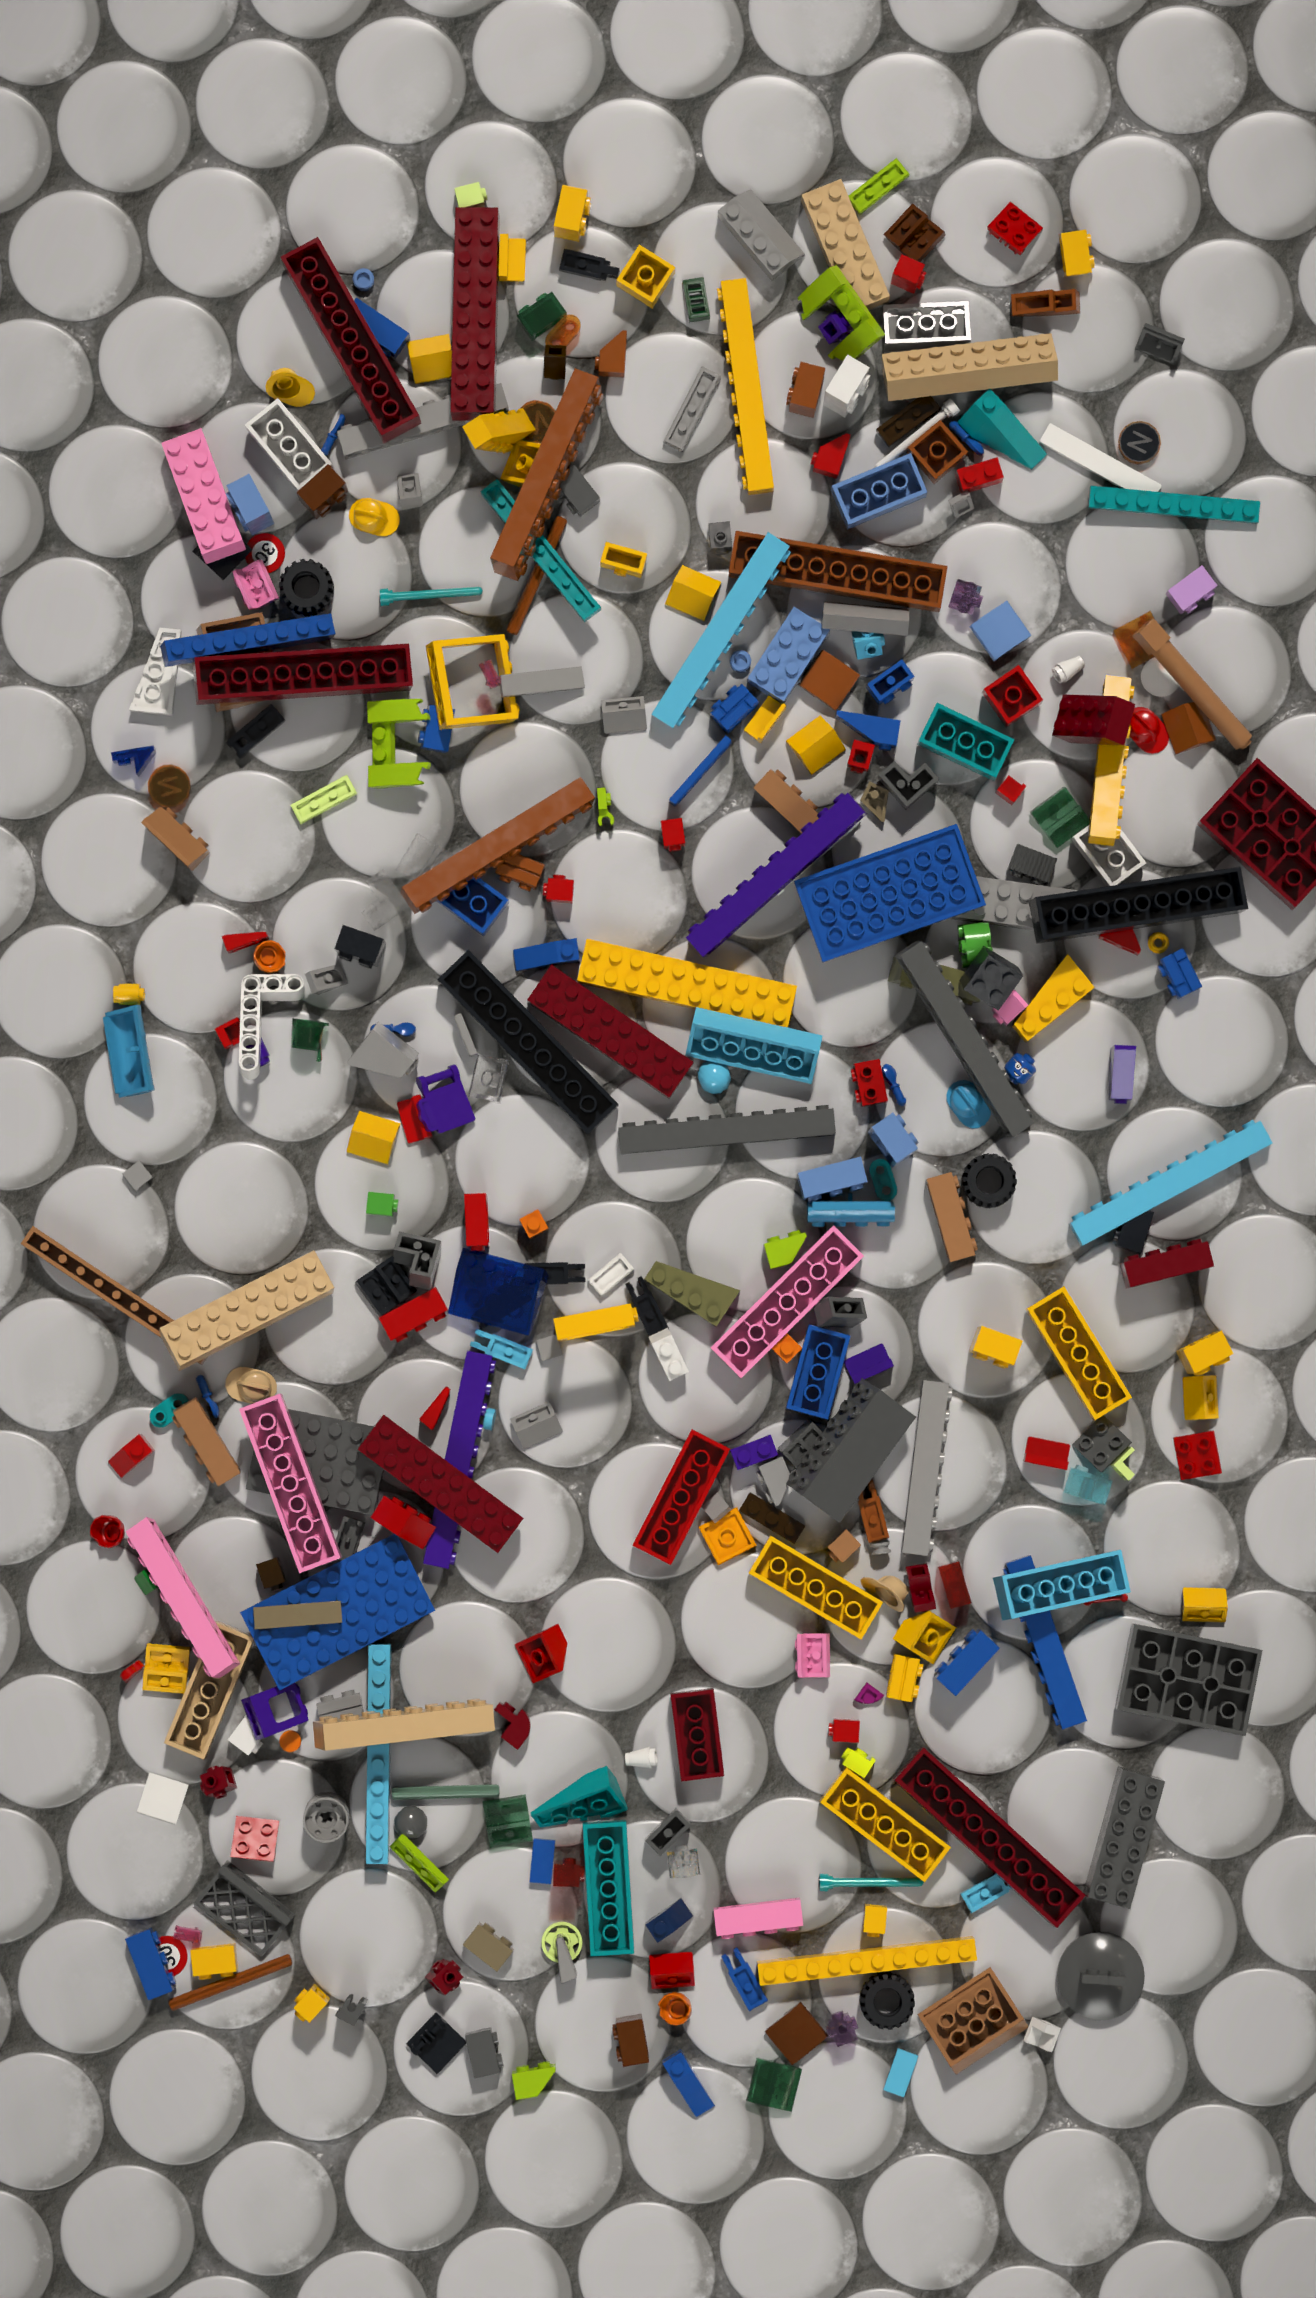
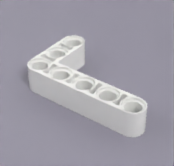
M251 974L243 978L241 983L239 1066L241 1075L245 1079H255L260 1073L262 1001H298L305 996V986L301 976L296 974ZM250 986H256L254 990L247 989ZM271 986H278L275 990L269 989ZM292 986H299L296 990L290 989ZM250 1005L256 1006L254 1009H247ZM249 1025H255V1028L253 1029H247L246 1027ZM247 1045H255L252 1049L245 1048ZM248 1064L254 1065V1067L251 1069L245 1068V1066Z

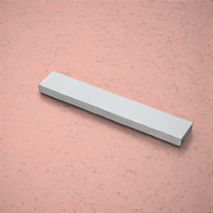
M1051 423L1039 441L1040 444L1119 488L1158 492L1162 486Z

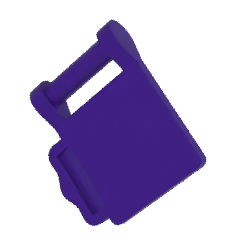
M455 1064L448 1066L446 1070L427 1077L419 1076L416 1078V1084L423 1095V1099L419 1100L416 1104L419 1111L418 1118L424 1124L426 1131L432 1132L436 1130L437 1133L441 1134L475 1121V1115L460 1080L458 1067ZM451 1077L453 1083L429 1091L428 1085Z

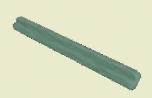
M499 1785L392 1788L393 1800L499 1797L500 1794Z

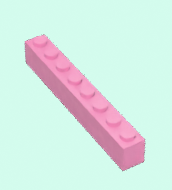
M146 1517L127 1530L126 1534L129 1537L127 1539L129 1545L137 1550L140 1555L138 1556L140 1563L149 1570V1578L152 1583L158 1585L162 1600L171 1607L170 1613L177 1622H180L183 1627L181 1631L184 1637L193 1644L192 1650L198 1658L202 1659L205 1664L203 1668L207 1675L213 1678H221L240 1665L239 1660L155 1520Z

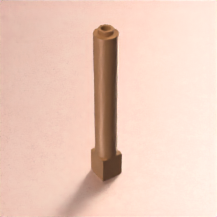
M1155 619L1147 621L1132 635L1148 655L1152 654L1236 750L1239 748L1243 750L1252 742L1250 740L1252 737L1250 732L1169 641L1171 637Z

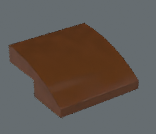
M913 203L884 233V236L903 255L918 262H921L946 235L945 231L929 220L928 215Z
M799 2002L787 2011L783 2017L765 2030V2033L791 2065L798 2062L828 2037V2034L802 2002Z

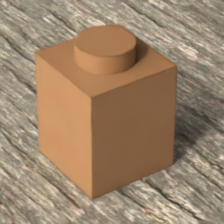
M845 1529L827 1546L830 1549L827 1554L835 1562L840 1560L843 1563L861 1544Z

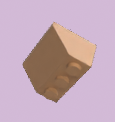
M159 807L141 823L193 871L210 853L206 849L209 845L201 837L198 839L194 838L191 835L193 830L186 823L179 824L175 820L177 815L170 808L165 810Z

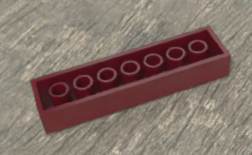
M553 965L549 967L527 999L529 1004L668 1099L671 1098L694 1064L692 1060Z
M382 1414L357 1448V1450L497 1553H499L524 1519L384 1414Z

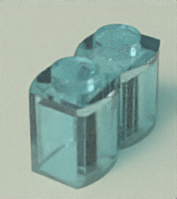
M1076 1465L1075 1469L1070 1467L1063 1492L1106 1505L1113 1480L1108 1479L1109 1475L1099 1471L1096 1472V1475L1087 1473L1089 1468Z

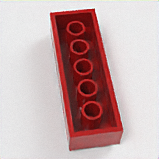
M691 1429L632 1546L671 1565L730 1448Z

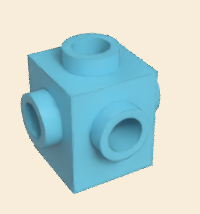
M851 631L857 660L883 655L882 646L885 645L883 634Z

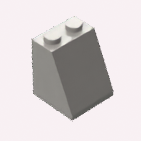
M378 1021L347 1063L350 1066L402 1078L405 1073L409 1075L419 1062L416 1059L419 1053Z

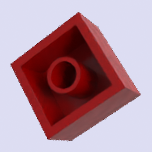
M1019 665L982 691V694L1006 728L1043 702V698Z
M383 1496L370 1518L402 1539L424 1549L436 1529L434 1525L429 1523L431 1518L421 1512L419 1513L416 1508L407 1503L403 1506L405 1503L395 1496L392 1499Z

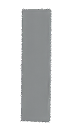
M703 366L701 367L663 441L664 444L683 452L721 375Z
M582 666L498 676L501 698L585 688Z

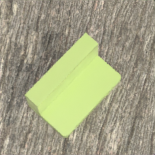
M1127 1447L1110 1464L1126 1481H1129L1135 1475L1123 1463L1135 1451L1133 1447Z

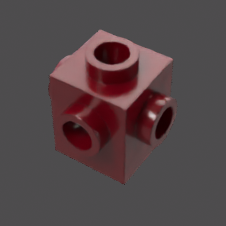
M213 1766L206 1770L207 1773L200 1775V1787L206 1796L221 1799L227 1796V1792L237 1789L233 1771L230 1767Z
M442 1959L432 1965L431 1971L425 1976V1979L438 1993L446 1995L449 1991L455 1990L460 1985L459 1981L463 1976L459 1972L461 1968L453 1960L447 1961Z

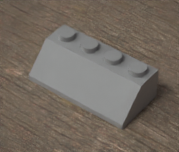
M751 189L735 196L718 210V218L771 281L775 280L805 255Z

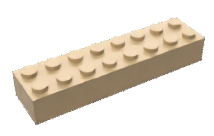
M1049 333L882 354V372L888 401L1058 381V359L1052 334Z
M315 1250L172 1321L161 1327L159 1334L175 1365L181 1371L333 1294L335 1287Z
M469 1699L467 1704L465 1702L451 1701L446 1702V1706L426 1704L425 1709L417 1706L404 1707V1711L396 1710V1708L383 1709L382 1714L375 1711L362 1712V1716L353 1715V1713L341 1714L339 1719L332 1716L319 1717V1721H313L315 1748L328 1751L495 1731L493 1704L486 1703V1700Z

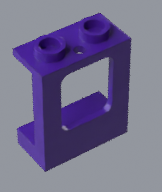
M293 1683L281 1690L276 1686L241 1699L256 1741L309 1721L308 1710L302 1703L300 1688L297 1684ZM286 1692L295 1717L278 1723L274 1719L269 1699Z

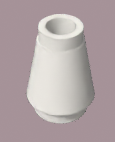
M1080 656L1057 663L1052 668L1053 676L1057 682L1066 683L1085 667V663Z
M646 1747L625 1753L626 1766L645 1768L657 1766L658 1756L656 1748Z

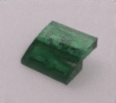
M1062 787L1030 811L1033 818L1056 848L1090 824V819L1081 806L1076 803L1066 787Z
M526 1794L483 1801L490 1848L533 1841Z
M756 2058L746 2101L792 2112L802 2069L772 2060Z

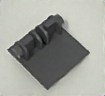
M1103 1415L1072 1445L1102 1473L1132 1442Z

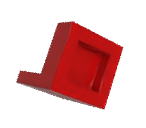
M1008 775L995 793L1012 806L1025 790L1026 785L1024 783L1021 785Z
M238 1017L215 1028L225 1049L238 1044L240 1041V1019Z

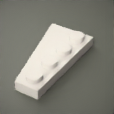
M159 628L129 711L172 716L178 665L164 667L160 646L164 640L181 638L182 631L180 629Z

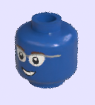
M1015 1053L1004 1066L1010 1081L1015 1085L1027 1083L1036 1072V1067L1033 1064L1035 1060L1028 1053L1024 1055Z

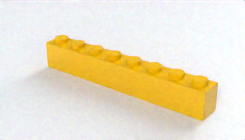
M1106 675L1103 682L1102 696H1117L1127 701L1133 699L1134 686H1131V678ZM1129 726L1126 739H1129L1131 726ZM1097 744L1088 843L1114 846L1115 840L1120 838L1121 826H1117L1118 819L1122 818L1123 806H1119L1120 799L1124 798L1125 786H1121V781L1126 777L1127 766H1123V761L1128 757L1129 746Z

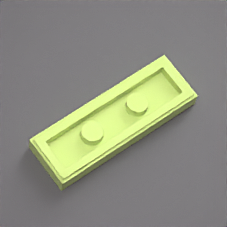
M345 775L290 806L300 824H303L357 795V792L349 777Z

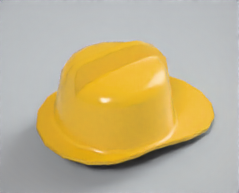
M290 368L273 370L271 377L265 385L266 392L270 397L278 398L280 401L295 407H303L310 404L315 396V389L312 383L298 376Z
M362 498L352 504L349 510L351 524L356 529L366 533L388 536L394 533L399 526L400 517L398 511L394 506L386 502Z

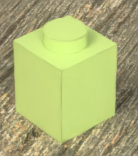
M479 182L454 188L458 207H485L484 201L488 200L485 187L480 188Z

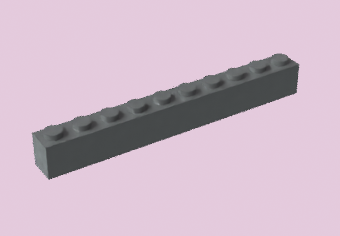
M922 941L914 942L896 954V959L1006 1137H1015L1034 1124L1031 1119L1033 1117L1032 1113L1026 1106L1022 1105L1019 1092L1011 1087L1008 1074L998 1066L999 1060L993 1052L990 1053L986 1046L988 1045L987 1040L976 1030L975 1027L977 1025L974 1019L966 1014L963 1001L953 993L954 987L948 979L945 980L942 975V967L937 961L934 962L930 955L932 952L929 946Z
M829 1105L816 1106V1110L807 1111V1107L794 1108V1112H786V1109H775L773 1114H764V1111L751 1112L752 1116H743V1113H731L730 1118H721V1115H709L707 1120H700V1117L696 1116L687 1117L685 1122H678V1118L665 1119L666 1123L657 1124V1120L644 1121V1125L635 1126V1122L622 1123L623 1127H618L621 1154L835 1136L834 1108L829 1109Z

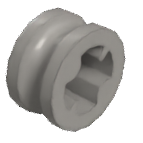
M890 1541L870 1544L874 1549L872 1555L890 1553L891 1549L888 1548Z

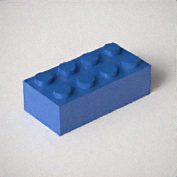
M808 1325L786 1409L828 1420L850 1341V1335Z

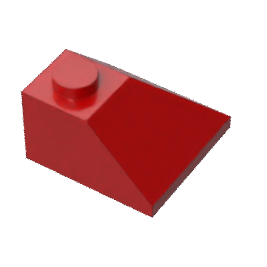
M559 1624L514 1644L532 1683L563 1671L568 1643Z

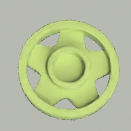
M560 1921L553 1923L543 1933L542 1949L545 1955L554 1962L558 1963V1958H556L558 1957L556 1938L560 1933L563 1934L572 1960L581 1951V1933L569 1922ZM558 1926L556 1932H549L552 1928ZM568 1927L572 1928L576 1933H569ZM545 1941L551 1945L549 1951L546 1949ZM579 1943L578 1949L575 1952L573 1945Z

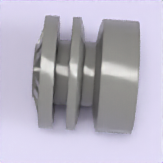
M321 1792L313 1796L307 1803L303 1815V1826L307 1834L312 1839L321 1843H329L339 1839L346 1832L349 1823V1807L341 1796L332 1792ZM322 1812H331V1818L324 1820Z

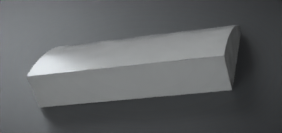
M968 301L883 305L884 333L886 334L884 336L885 351L919 350L971 343Z
M823 602L822 628L908 636L909 609Z

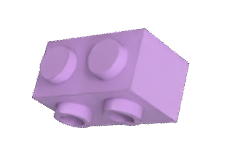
M1201 565L1166 592V596L1180 614L1185 611L1189 614L1198 607L1196 603L1201 599L1207 601L1215 594L1214 590L1218 585Z

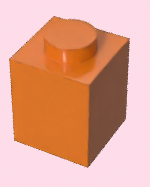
M538 1209L519 1219L530 1239L549 1229Z
M786 1333L771 1349L787 1364L802 1347Z

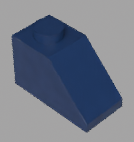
M680 1898L646 1921L645 1925L658 1943L691 1919L693 1914L682 1898Z

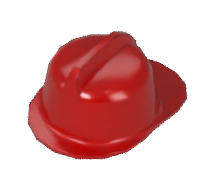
M1145 707L1134 708L1129 737L1144 752L1153 754L1164 750L1169 741V735L1164 723L1150 709Z

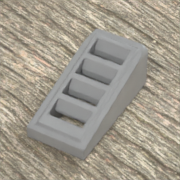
M560 1933L557 1935L556 1945L560 1981L564 1983L577 1978V1970L563 1934Z

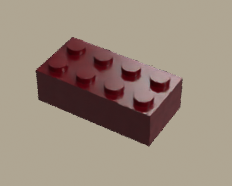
M1063 694L1052 736L1069 743L1124 746L1135 704L1117 696Z
M1201 1238L1186 1242V1247L1181 1248V1244L1166 1247V1252L1160 1253V1249L1146 1252L1145 1257L1139 1258V1254L1124 1258V1262L1120 1263V1268L1126 1289L1214 1267L1208 1241L1202 1242Z
M714 1688L670 1693L681 1782L723 1777L724 1768Z

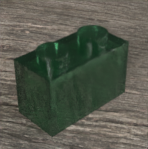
M553 292L549 294L543 293L536 299V303L531 306L526 305L518 311L517 321L531 341L567 318V312Z

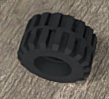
M300 559V562H292V566H287L284 569L285 573H282L280 576L279 588L284 603L291 611L293 610L298 615L309 616V614H313L314 616L320 610L323 612L326 605H330L331 598L334 596V583L329 571L320 562L316 563L312 559H309V561ZM307 576L315 578L319 583V590L316 595L303 599L295 594L294 586L299 579Z
M994 1153L975 1157L968 1163L962 1174L961 1185L965 1196L978 1207L990 1209L1004 1204L1011 1198L1016 1189L1017 1179L1016 1172L1012 1168L1013 1165L1003 1156L1000 1157ZM986 1168L995 1169L1002 1178L1000 1189L992 1194L982 1192L976 1183L977 1175Z
M891 1972L877 1973L876 1976H871L867 1983H864L863 1989L860 1991L859 2002L863 2015L870 2024L877 2026L879 2029L887 2028L888 2030H893L894 2027L899 2028L913 2014V2008L915 2007L914 1993L908 1982L898 1974H892ZM885 1988L895 1990L900 1997L898 2008L891 2013L878 2011L874 2004L876 1994Z

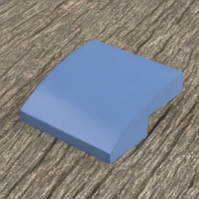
M1005 601L969 626L993 661L1007 654L1031 636L1008 601Z

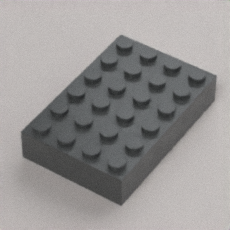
M288 1409L322 1504L372 1515L377 1506L384 1469L357 1450V1448L374 1426ZM253 1451L246 1489L270 1494L255 1451Z
M1132 1623L1115 1709L1246 1736L1263 1650Z

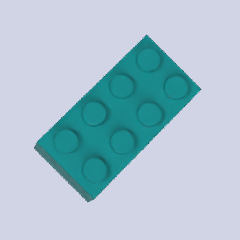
M936 703L917 745L995 781L1015 739Z

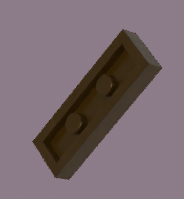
M932 396L919 397L879 426L876 432L886 445L890 447L939 411L940 407Z
M749 1492L739 1509L740 1512L793 1544L796 1543L805 1528L804 1524Z

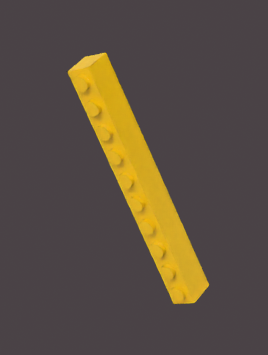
M746 278L721 281V288H717L718 301L723 302V309H720L721 322H725L726 330H722L723 341L724 343L728 342L729 351H725L726 363H731L732 370L728 372L729 385H734L731 401L732 406L736 405L737 413L733 414L735 427L739 426L740 434L736 435L737 446L738 448L742 447L743 455L739 456L740 468H745V476L742 477L743 490L747 489L748 495L774 492L747 281Z
M968 1936L757 1961L759 1983L760 1986L977 1961L975 1938Z

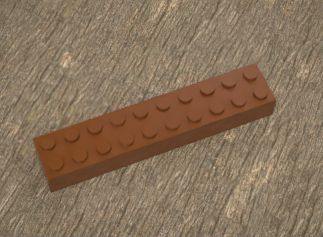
M576 368L574 369L490 557L494 573L518 581L520 576H524L528 567L526 562L529 556L532 557L536 550L535 542L538 537L541 538L545 528L543 524L546 518H550L553 511L552 504L554 500H558L561 494L560 484L562 480H567L570 473L568 468L571 462H575L577 458L579 443H583L586 438L587 431L585 430L587 425H591L594 420L596 405L599 406L602 402L603 394L599 377Z
M735 531L728 577L739 578L766 535ZM778 538L790 546L788 550L791 553L784 563L780 561L776 568L779 572L774 580L768 579L766 584L940 612L948 566Z

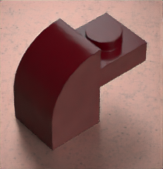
M927 1563L907 1566L908 1586L915 1613L936 1609Z
M499 1702L494 1710L511 1722L501 1735V1738L518 1750L527 1739L531 1729L529 1715L523 1708L516 1714L514 1713L516 1709L511 1704Z

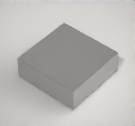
M968 491L948 500L955 518L974 509L971 495Z
M140 1160L122 1173L136 1191L153 1178Z
M557 1335L536 1340L542 1361L563 1355Z
M718 1492L701 1506L714 1523L718 1522L732 1510Z

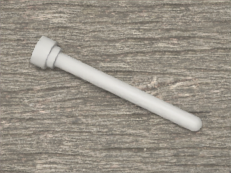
M950 398L946 400L939 413L881 459L874 468L895 460L907 450L908 446L939 420L942 421L946 417H954L958 414L960 410Z

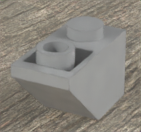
M782 1456L758 1466L760 1471L756 1472L760 1483H765L768 1488L765 1494L769 1503H774L775 1506H779L787 1488L786 1482L789 1480L790 1475Z

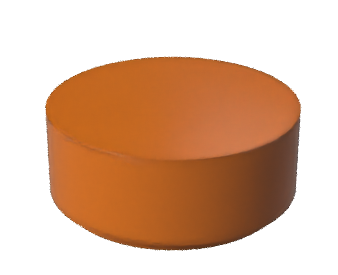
M294 1730L285 1731L279 1739L281 1748L286 1752L296 1751L302 1742L300 1734Z

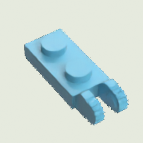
M476 1329L475 1333L478 1336L490 1339L488 1347H485L478 1342L471 1341L470 1346L484 1351L487 1355H492L497 1359L526 1369L533 1349L496 1334L491 1335Z
M993 1874L960 1894L970 1912L973 1913L1005 1895L1011 1888L1007 1884L1005 1885L1004 1881L996 1874Z

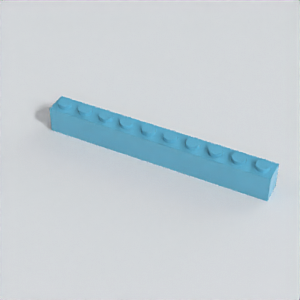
M769 532L766 534L651 715L674 728L675 724L677 726L681 725L686 717L683 714L687 706L689 708L693 706L697 700V697L694 696L698 689L703 690L709 681L706 678L709 671L715 672L721 662L718 660V657L722 652L727 653L733 644L729 640L733 634L738 636L744 626L741 623L745 615L750 617L756 608L753 605L757 597L761 599L768 588L765 587L768 579L774 580L779 572L776 568L780 561L784 563L791 552L788 550L790 546Z
M1251 1120L1242 1125L1244 1130L1238 1133L1233 1130L1223 1135L1225 1140L1218 1144L1214 1140L1204 1146L1205 1151L1198 1154L1197 1150L1185 1156L1186 1161L1179 1164L1177 1160L1166 1166L1168 1170L1160 1174L1158 1170L1147 1176L1149 1181L1143 1184L1138 1181L1130 1185V1191L1125 1194L1119 1191L1109 1197L1111 1199L1110 1202L1103 1204L1101 1201L1091 1206L1092 1211L1086 1215L1082 1211L1071 1217L1073 1222L1069 1223L1080 1246L1089 1243L1271 1145L1272 1141L1262 1122L1258 1121L1255 1123L1254 1120Z
M371 1643L368 1645V1711L380 1712L382 1714L383 1709H391L392 1644ZM391 1743L367 1746L366 1864L389 1863Z

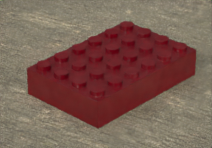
M1256 758L1201 818L1197 825L1293 910L1316 886V810L1261 760Z

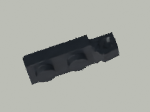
M564 249L559 271L606 281L607 277L617 279L620 268L610 266L611 262L605 258Z

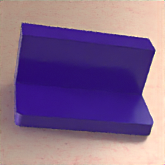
M882 1343L844 1360L853 1384L860 1382L862 1378L865 1380L894 1366Z

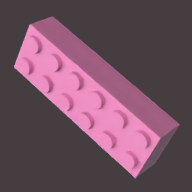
M202 428L162 442V447L205 563L208 564L246 550Z

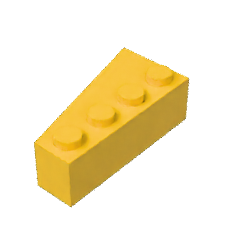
M523 408L518 409L516 412L515 410H510L507 412L508 415L504 411L497 414L479 415L462 426L475 449L503 454L511 451L515 443L536 429Z
M1067 954L1012 1027L1026 1043L1095 987Z

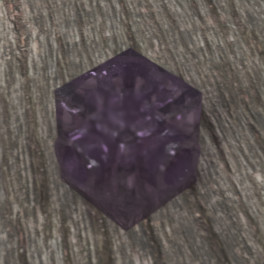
M957 579L948 607L961 613L973 615L975 607L980 608L983 596L980 595L982 586Z
M843 2011L831 2014L826 2030L829 2038L835 2039L837 2047L858 2040L855 2032L858 2029V2025L854 2016L850 2017L848 2012L843 2013ZM841 2025L846 2026L843 2030H839L838 2028Z

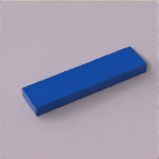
M725 735L670 797L669 803L675 807L682 801L731 745L729 737Z

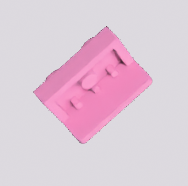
M257 560L242 569L232 571L234 582L242 593L243 603L249 610H259L279 599L263 560Z
M830 1633L797 1634V1639L795 1640V1649L797 1651L795 1669L798 1673V1678L830 1677Z

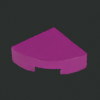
M866 1682L854 1700L863 1704H871L883 1698L884 1694Z

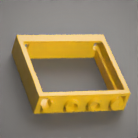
M505 634L437 640L426 645L440 730L511 723L519 718L520 710L515 696L503 697L505 713L454 718L442 648L494 643L499 676L511 674L512 663L508 658L509 644L505 640Z
M631 1303L553 1319L559 1342L635 1327V1322H639L636 1307L632 1308Z

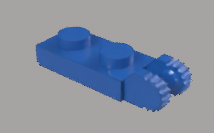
M736 1947L733 1949L734 1955L739 1960L740 1966L733 1968L726 1954L721 1957L747 2009L751 2011L767 2002L768 1999L748 1962H745L741 1952Z

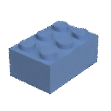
M250 474L226 485L229 492L225 494L245 532L249 530L251 535H254L274 524L272 516Z
M861 1157L797 1174L803 1200L808 1199L809 1203L821 1200L822 1195L829 1194V1197L841 1195L843 1193L842 1190L850 1188V1192L861 1190L864 1188V1184L868 1182Z

